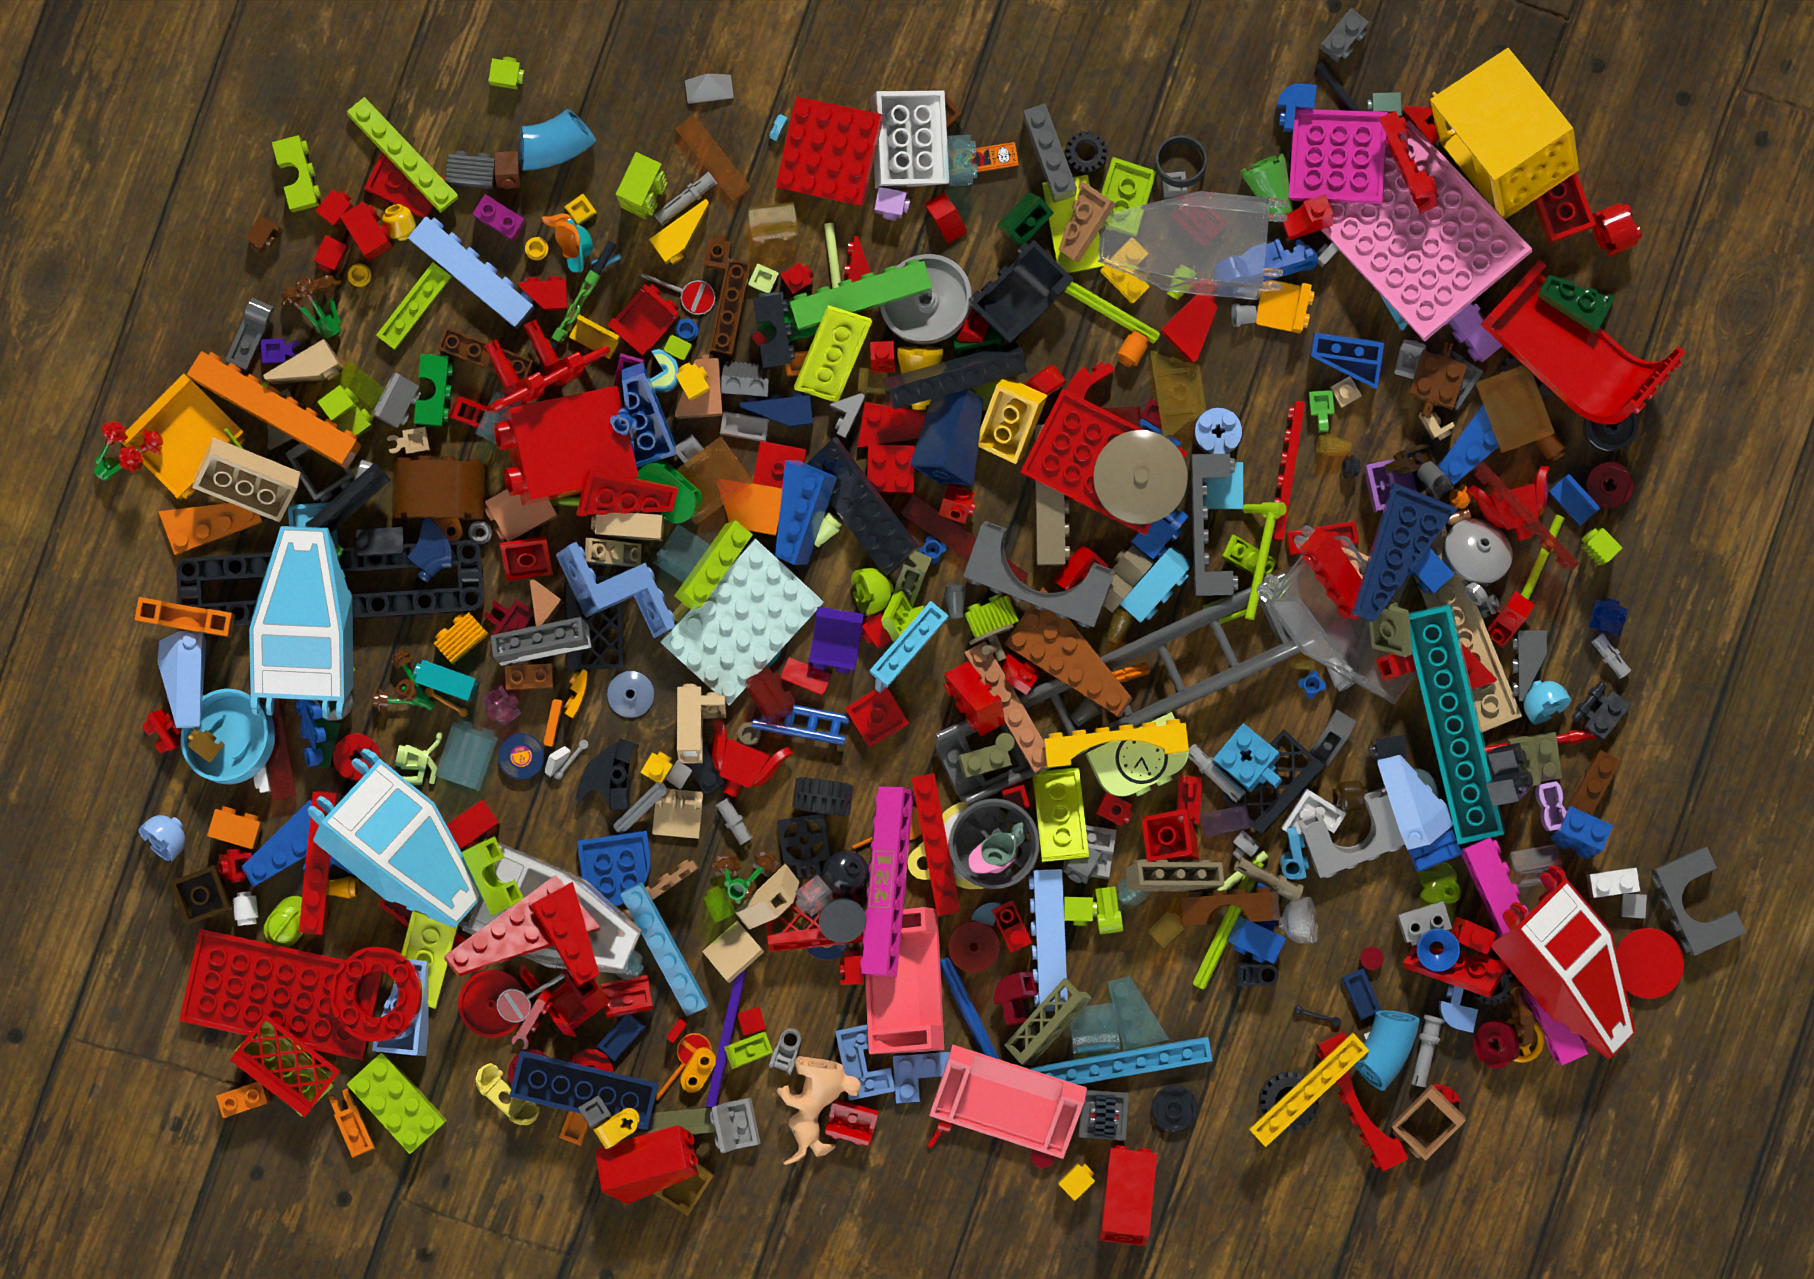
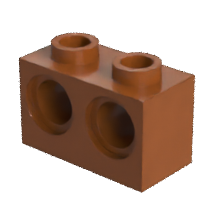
M554 665L505 666L506 690L555 688Z

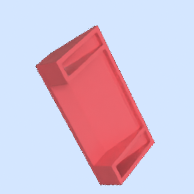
M927 907L903 909L897 977L870 976L865 974L869 1054L944 1050L937 911Z
M952 1045L929 1116L1064 1159L1084 1105L1087 1088Z

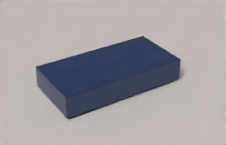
M1364 968L1341 977L1360 1021L1375 1015L1377 1011H1382Z
M632 1014L624 1015L597 1047L615 1062L646 1026Z

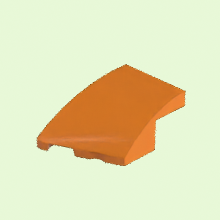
M724 479L717 480L729 522L736 520L752 533L777 534L782 488Z

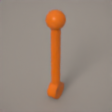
M432 688L425 689L424 694L428 697H433L456 710L461 717L467 716L468 710L466 708H460L437 695Z

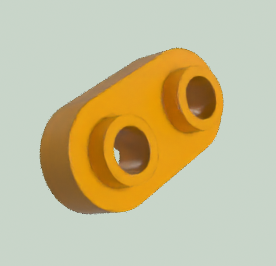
M704 1047L697 1049L680 1076V1083L687 1092L699 1091L713 1070L716 1057L710 1049ZM702 1057L709 1059L707 1064L700 1063ZM691 1077H695L697 1079L696 1083L693 1085H690L688 1083V1080Z

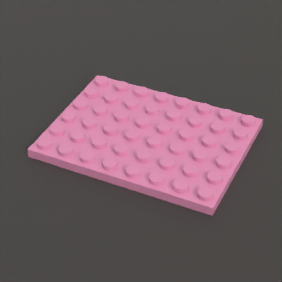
M1409 120L1406 122L1411 137L1407 139L1409 156L1411 160L1415 161L1419 172L1425 170L1428 177L1432 175L1439 195L1436 198L1437 207L1422 214L1419 213L1386 144L1383 204L1329 202L1334 214L1333 226L1321 231L1331 242L1336 244L1343 255L1413 330L1426 341L1532 252V248Z

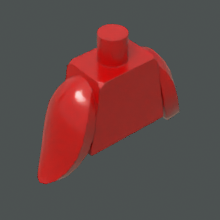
M1541 466L1535 475L1533 484L1489 496L1476 486H1472L1466 491L1474 498L1490 524L1504 530L1515 528L1518 541L1531 538L1528 524L1537 522L1538 517L1543 515L1546 509L1547 476L1550 467Z
M713 720L715 733L712 762L715 769L720 772V776L728 779L724 789V793L737 797L741 785L751 788L752 786H761L767 783L783 762L794 754L791 749L786 747L770 757L767 753L729 738L727 741V730L722 720Z

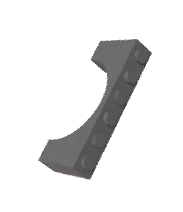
M988 521L981 525L963 577L968 578V581L972 584L989 586L990 590L995 593L1003 594L1004 592L1012 595L1011 598L1018 602H1030L1036 609L1042 611L1051 610L1059 618L1068 619L1069 617L1074 619L1080 626L1090 628V626L1095 627L1113 582L1115 570L1094 563L1086 578L1069 590L1059 593L1036 591L1023 584L1008 565L1005 555L1007 529Z

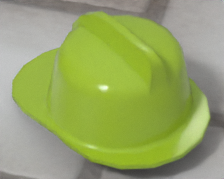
M290 896L283 899L267 918L264 924V934L270 944L290 947L302 936L303 933H299L302 897Z

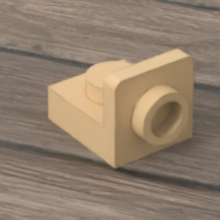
M1432 412L1431 418H1426V415L1425 417L1421 416V414L1419 415L1432 440L1436 437L1442 440L1452 434L1450 429L1455 427L1453 422L1440 428L1441 421L1435 412Z

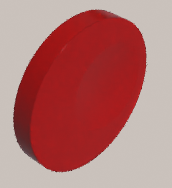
M486 970L472 976L462 987L458 1000V1009L464 1024L475 1034L486 1038L502 1037L514 1031L522 1021L509 1022L505 1020L498 1012L497 1000L501 993L511 988L525 992L520 982L511 974L501 970Z

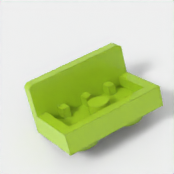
M902 590L893 593L881 619L884 629L888 631L893 642L898 639L925 608L924 606L912 608Z

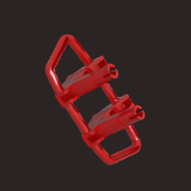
M535 319L523 327L543 367L541 369L542 375L540 372H537L520 380L510 360L506 358L498 340L490 342L484 348H486L494 364L493 367L504 387L502 389L504 397L487 405V412H498L509 405H526L540 398L546 386H562L580 377L586 365L609 354L610 348L605 345L584 356L576 352L558 360L550 342L545 338Z

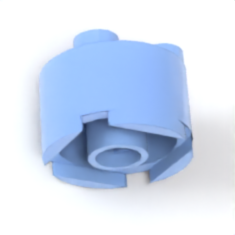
M1210 409L1203 413L1196 422L1193 432L1194 441L1205 454H1228L1240 442L1242 436L1241 423L1237 416L1227 409ZM1216 427L1223 431L1220 438H1217L1216 434H1212Z

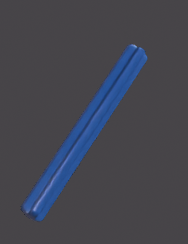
M948 957L941 960V971L981 1054L999 1059L952 959Z

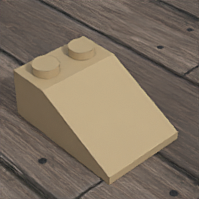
M323 339L263 376L270 384L323 381L325 379L330 381L340 375L339 371L343 367L330 345Z

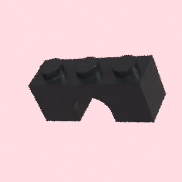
M781 294L753 298L756 323H770L777 331L776 337L772 342L760 344L763 370L791 366V360L795 359L793 345L788 346L787 337L792 335L790 322L785 323L784 314L788 313L786 299L781 300Z

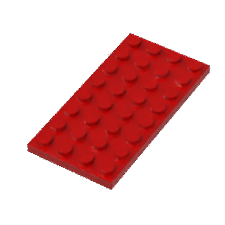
M199 929L179 1021L248 1036L266 1013L313 1050L358 1060H364L368 1042L358 1039L344 1030L339 1020L335 1018L331 1008L330 988L332 979L340 964L346 960ZM374 971L365 975L358 983L356 989V1002L360 1010L371 1017L374 1015L383 975L381 971Z

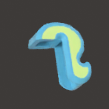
M660 349L654 350L652 353L663 372L650 380L655 393H668L679 384L675 376L679 373L677 370L678 365L671 354Z

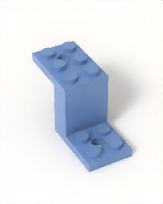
M577 542L568 545L556 554L585 618L631 597H635L653 638L676 627L674 616L664 603V594L657 588L654 582V573L651 568L647 567L646 563L596 584L595 573L588 567L585 561V552L582 547L578 546Z

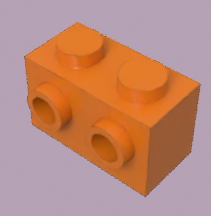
M225 806L222 807V810L215 809L207 836L249 849H256L263 822L258 821L259 816L245 813L244 817L236 815L235 809Z

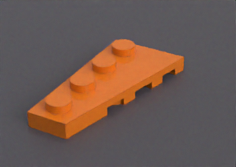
M232 503L158 511L174 555L182 554L263 523L260 514Z

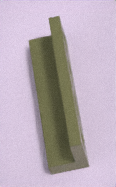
M1063 978L1006 1042L1005 1047L1021 1065H1033L1092 998L1087 992H1079L1067 978ZM1066 987L1072 996L1067 1002H1061V991ZM1049 1005H1055V1015L1052 1019H1046V1008ZM1034 1021H1040V1032L1037 1036H1031V1025ZM1019 1038H1025V1049L1020 1053L1014 1044Z
M712 1107L651 1113L647 1130L636 1128L633 1133L623 1138V1140L677 1125L690 1131L692 1134L716 1132V1127L712 1124L710 1118Z

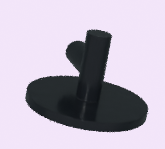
M838 898L830 901L823 907L819 915V926L822 933L834 942L844 943L856 939L863 932L866 925V915L859 903L848 898Z

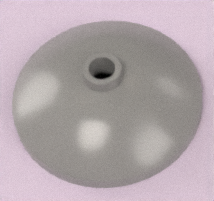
M1472 518L1458 522L1448 532L1444 543V552L1450 567L1460 577L1478 584L1495 582L1505 575L1512 563L1513 554L1509 539L1500 528H1496L1489 521Z

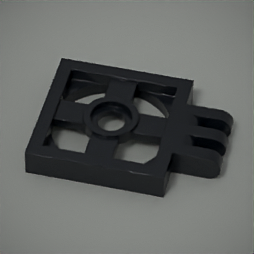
M824 814L777 820L784 864L787 866L796 865L798 881L803 880L802 871L805 870L807 879H812L811 869H816V877L821 878L819 861L827 860L830 857ZM811 820L818 824L822 832L815 834L808 832L806 821ZM797 822L798 833L796 836L785 838L786 829L792 823ZM802 835H806L809 838L807 844L800 843L799 839ZM823 842L824 846L821 852L816 857H811L810 847L812 844ZM798 846L801 848L802 859L792 857L787 852L786 847Z

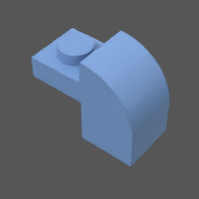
M1448 984L1445 996L1449 998L1448 1003L1438 1002L1441 1018L1450 1027L1473 1033L1478 1010L1460 1006L1463 988Z

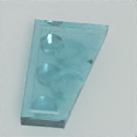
M1130 976L1107 981L1123 1050L1169 1039Z

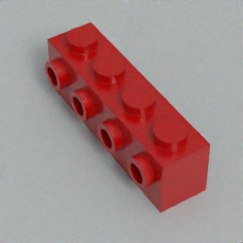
M1316 530L1299 548L1304 556L1303 560L1314 571L1316 580L1323 585L1326 595L1337 606L1338 613L1344 618L1359 620L1360 617L1352 615L1351 612L1362 579L1332 533Z

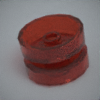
M978 921L965 922L956 927L950 935L948 942L949 955L953 963L961 970L970 973L983 972L990 968L998 958L1000 951L999 939L995 931L987 924ZM973 942L978 944V950L975 952L969 948Z

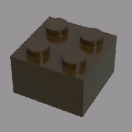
M213 865L170 881L186 926L234 909L224 880L218 871V865Z

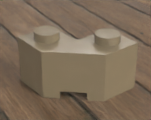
M1134 545L1127 552L1123 549L1114 559L1118 562L1112 569L1116 573L1104 603V607L1112 613L1154 563Z

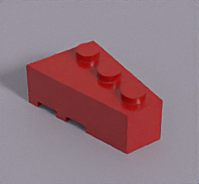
M969 661L944 674L946 682L943 684L944 689L950 697L953 695L956 699L955 704L960 713L965 712L967 722L972 730L976 729L980 736H983L1005 724L1001 698L999 695L993 697L989 692L992 690L989 684L985 685L982 682V676Z

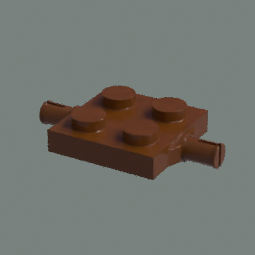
M1444 342L1441 354H1434L1425 350L1421 352L1408 395L1419 398L1425 403L1421 416L1425 417L1426 415V418H1431L1434 406H1442L1451 410L1454 408L1467 368L1466 364L1450 358L1454 345L1450 343L1448 347V342Z

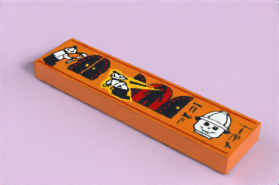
M1015 142L948 153L949 177L1019 166Z

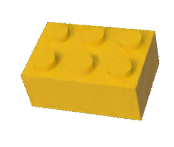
M1011 378L1002 379L996 385L981 425L978 447L1017 464L1026 454L1047 395Z

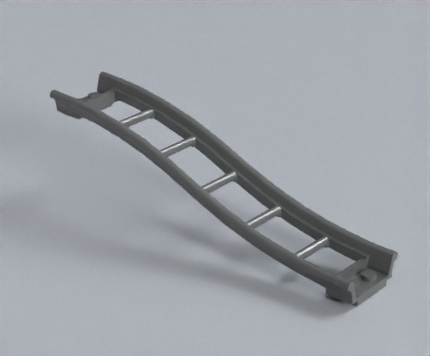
M1285 573L1263 581L1258 600L1278 640L1279 646L1240 664L1218 619L1248 606L1251 587L1100 657L1109 670L1113 672V668L1156 649L1162 658L1176 691L1175 694L1134 713L1128 705L1122 714V719L1104 727H1109L1110 731H1118L1119 726L1133 724V729L1142 726V723L1158 719L1317 645L1314 636L1305 634L1284 589L1287 582ZM1209 624L1229 663V669L1185 688L1165 644ZM1055 678L1029 690L1027 695L1024 693L1018 695L1025 709L1050 698L1068 735L1072 736V731H1077L1059 694L1071 687ZM966 719L935 733L936 741L934 745L937 749L936 753L955 794L967 806L1052 768L1046 767L1034 774L1014 740V746L1011 751L1016 760V768L988 781H985L982 774L964 779L958 756L972 752L965 737L977 732V730H972ZM1006 724L1000 726L1003 733H1008L1012 736ZM1098 744V745H1096V746L1090 747V748H1088V749L1082 751L1081 753L1077 754L1076 756H1078V755H1080V754H1082V753H1084V752H1087V751H1089V750H1091V749H1093V748H1095V747H1097V746H1100V745H1102V744Z

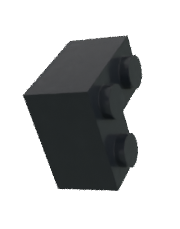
M1520 743L1496 747L1487 754L1493 778L1486 786L1492 806L1519 801L1533 785L1532 774L1528 772L1526 766V753L1521 749Z

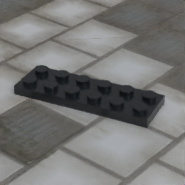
M837 437L831 439L807 463L837 477L829 502L885 577L891 575L919 548L918 544Z

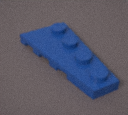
M311 800L241 867L253 887L306 857L310 815L307 809L312 805Z

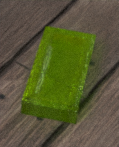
M349 361L341 370L340 375L336 377L346 388L348 387L371 408L378 402L385 388L352 361Z

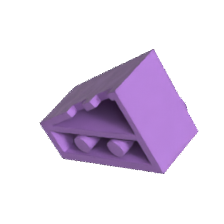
M1471 302L1445 325L1449 324L1454 330L1452 334L1459 343L1464 342L1469 348L1467 352L1471 358L1482 363L1503 345L1480 325L1485 318L1479 312L1480 307L1477 303L1473 304Z

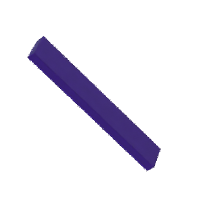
M746 969L734 979L706 1106L714 1107L717 1104L727 1060L724 1047L730 1045Z

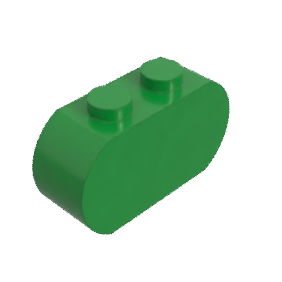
M658 460L643 466L638 471L639 477L636 479L676 486L678 488L673 511L658 512V515H663L665 521L682 523L698 514L703 501L701 491L669 463Z

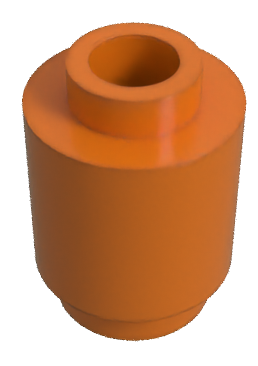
M1133 331L1131 335L1127 336L1117 353L1120 357L1119 362L1127 367L1137 366L1148 348L1147 343L1149 339Z

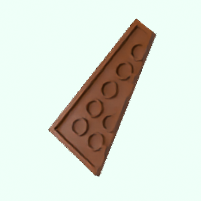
M1044 587L1040 590V592L1048 593ZM1031 604L1004 644L1013 652L1119 718L1132 700L1129 693L1069 619L1057 617L1055 612L1051 610L1042 611L1036 609Z

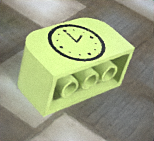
M1171 712L1152 722H1156L1157 726L1166 725V720H1174L1175 718ZM1127 740L1108 742L1085 754L1102 789L1117 797H1124L1133 793L1140 796L1150 791V785L1156 782L1160 786L1171 781L1170 775L1181 770L1188 759V752L1164 754V750L1157 746Z

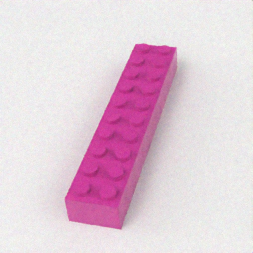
M1485 838L1461 848V855L1497 935L1501 937L1510 931L1502 915L1505 910H1510L1513 902L1520 903L1518 897L1521 894L1517 885L1510 882L1508 876L1511 875L1507 863L1501 862L1498 855L1501 853L1497 841ZM1523 905V907L1527 910V914H1528L1529 911H1528L1527 907H1526L1525 905ZM1524 987V995L1536 1021L1543 1029L1545 1041L1555 1063L1564 1065L1587 1055L1586 1048L1589 1045L1586 1043V1039L1578 1033L1575 1035L1568 1030L1569 1027L1560 1020L1558 1022L1553 1020Z

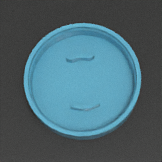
M220 689L203 696L200 728L197 729L201 732L209 731L217 738L214 742L218 744L222 741L225 745L210 763L188 747L190 741L187 737L194 728H182L181 747L189 766L200 776L220 784H236L256 775L267 763L275 743L274 722L272 716L267 715L266 706L261 701L259 715H253L250 704L251 695L243 691Z

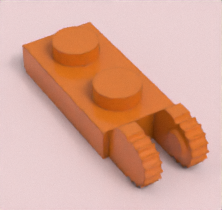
M345 1089L342 1092L349 1107L348 1109L341 1112L339 1101L335 1095L329 1096L335 1112V1119L351 1156L354 1158L375 1147L357 1105L354 1104L349 1090Z

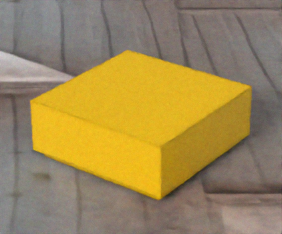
M584 194L565 206V209L577 225H582L597 214Z

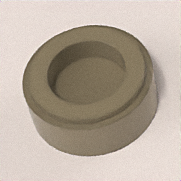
M750 722L742 724L737 733L739 741L747 746L757 744L761 738V731L753 729V723Z

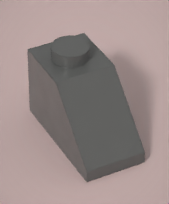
M1336 710L1309 752L1328 767L1348 739L1356 721Z

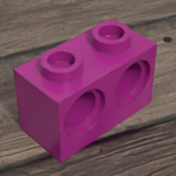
M486 194L472 213L476 219L515 242L526 225L524 218Z

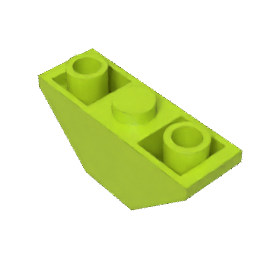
M1232 535L1222 553L1221 559L1254 575L1259 549L1238 536ZM1269 555L1263 576L1264 581L1269 579L1277 560Z

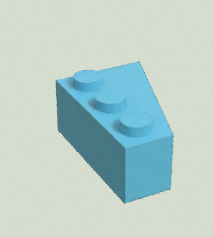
M1172 545L1120 605L1139 622H1142L1145 617L1150 620L1158 611L1155 606L1160 600L1163 603L1168 600L1173 594L1170 589L1175 584L1180 586L1188 577L1185 572L1193 563Z

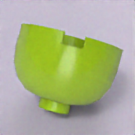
M865 568L853 572L851 585L856 584L857 592L854 591L852 593L859 611L862 614L866 613L865 616L881 612L890 602L891 593H893L892 581L887 579L880 570L874 568Z

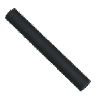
M1323 61L1320 62L1315 68L1349 111H1361Z

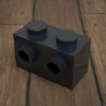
M1404 735L1371 740L1372 745H1368L1369 757L1374 759V764L1378 763V760L1401 755L1404 759L1407 758Z

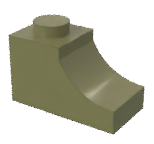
M917 551L905 561L894 592L903 591L911 607L915 603L932 557Z

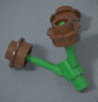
M403 649L392 655L394 660L390 663L394 664L396 669L403 666L410 680L404 679L397 685L395 694L399 699L388 698V692H383L379 689V693L374 694L373 708H378V712L388 710V704L417 705L429 711L433 709L435 703L429 700V697L423 693L418 683L415 682V677H413L408 663L413 661L410 656L411 652L406 653Z

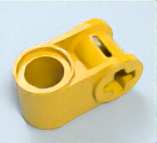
M626 1108L596 1126L593 1130L605 1149H608L636 1130L640 1116L635 1109ZM625 1118L633 1120L631 1124L629 1122L624 1123L623 1121Z

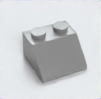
M393 373L371 415L398 428L399 424L404 426L410 414L406 412L410 403L414 405L420 395V392L417 391L419 386L405 377Z

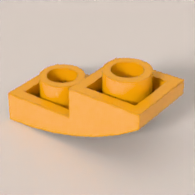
M584 669L581 673L576 671L571 678L570 683L573 685L570 689L578 694L576 697L571 696L564 706L567 709L565 714L573 719L579 712L587 691L588 672Z

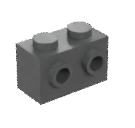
M1350 8L1322 42L1320 49L1336 62L1341 57L1346 59L1354 49L1351 45L1355 40L1361 41L1369 31L1366 29L1369 22L1354 9Z

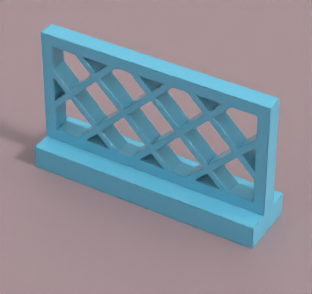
M930 601L870 669L869 673L876 678L875 689L879 693L885 687L888 688L948 619L949 616L933 602Z

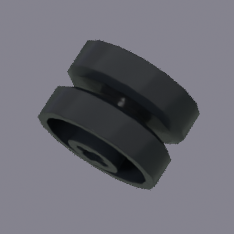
M1634 412L1622 422L1613 424V429L1611 427L1608 428L1607 424L1596 423L1586 418L1583 420V434L1587 442L1595 449L1603 452H1614L1625 447L1635 438L1638 430V417Z

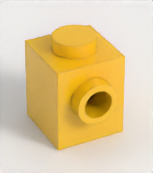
M687 363L677 369L679 373L675 376L689 401L710 390L705 381L709 377L702 366L698 368L696 364L690 365V363Z
M660 751L658 755L652 753L641 773L655 782L663 783L674 766L669 763L672 758Z
M1077 1163L1058 1184L1075 1201L1095 1182L1092 1178L1094 1172L1086 1164L1081 1167Z

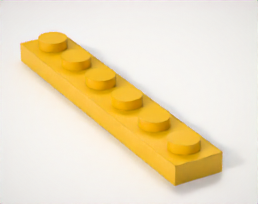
M1351 1033L1249 1130L1266 1147L1358 1062L1369 1049L1354 1033Z

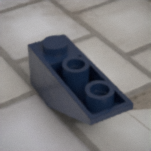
M804 392L792 393L789 398H782V395L768 396V400L759 401V397L745 398V402L740 403L741 409L768 418L789 428L813 425L810 395L805 396Z

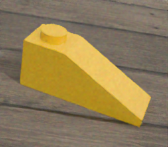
M707 199L649 239L666 265L670 262L675 264L684 257L683 253L687 250L710 206Z

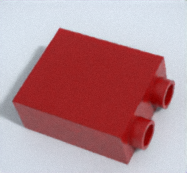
M613 386L511 407L500 415L502 422L494 423V436L500 451L509 449L513 467L507 468L504 471L509 495H519L521 504L524 506L580 494L583 490L588 469L638 478L639 475L629 433L622 435L616 432L610 423V418L616 416L618 411L622 409L618 387Z

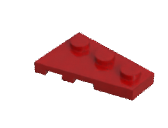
M865 402L857 449L868 447V444L884 445L919 439L927 412L903 408L893 410L891 406Z

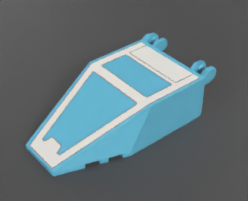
M280 527L258 594L249 629L250 704L253 715H259L260 697L267 698V715H273L274 698L323 700V718H328L330 715V701H337V719L343 718L346 698L353 689L352 595L350 590L348 591L344 579L345 575L343 569L341 570L337 559L338 555L328 528Z
M363 749L360 752L361 756L372 767L369 770L368 766L357 758L352 761L354 768L363 777L335 807L326 798L318 797L316 802L328 813L326 817L323 812L314 806H310L307 809L309 815L319 825L313 839L314 842L385 900L392 903L395 901L407 906L406 909L411 911L417 910L426 914L428 918L455 928L482 898L458 845L435 803L384 763L377 754L369 749Z

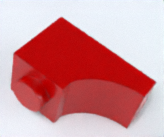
M1326 195L1304 201L1298 209L1282 216L1281 222L1288 239L1292 240L1333 226L1334 214Z

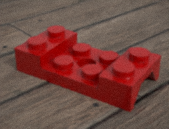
M1397 111L1380 117L1379 121L1387 135L1386 144L1419 213L1422 214L1437 207L1436 198L1439 195L1432 175L1428 177L1425 170L1419 172L1415 161L1411 160L1409 156L1407 139L1411 137L1405 118H1399Z

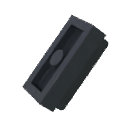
M403 527L356 530L357 557L401 555L404 553L403 544H406Z

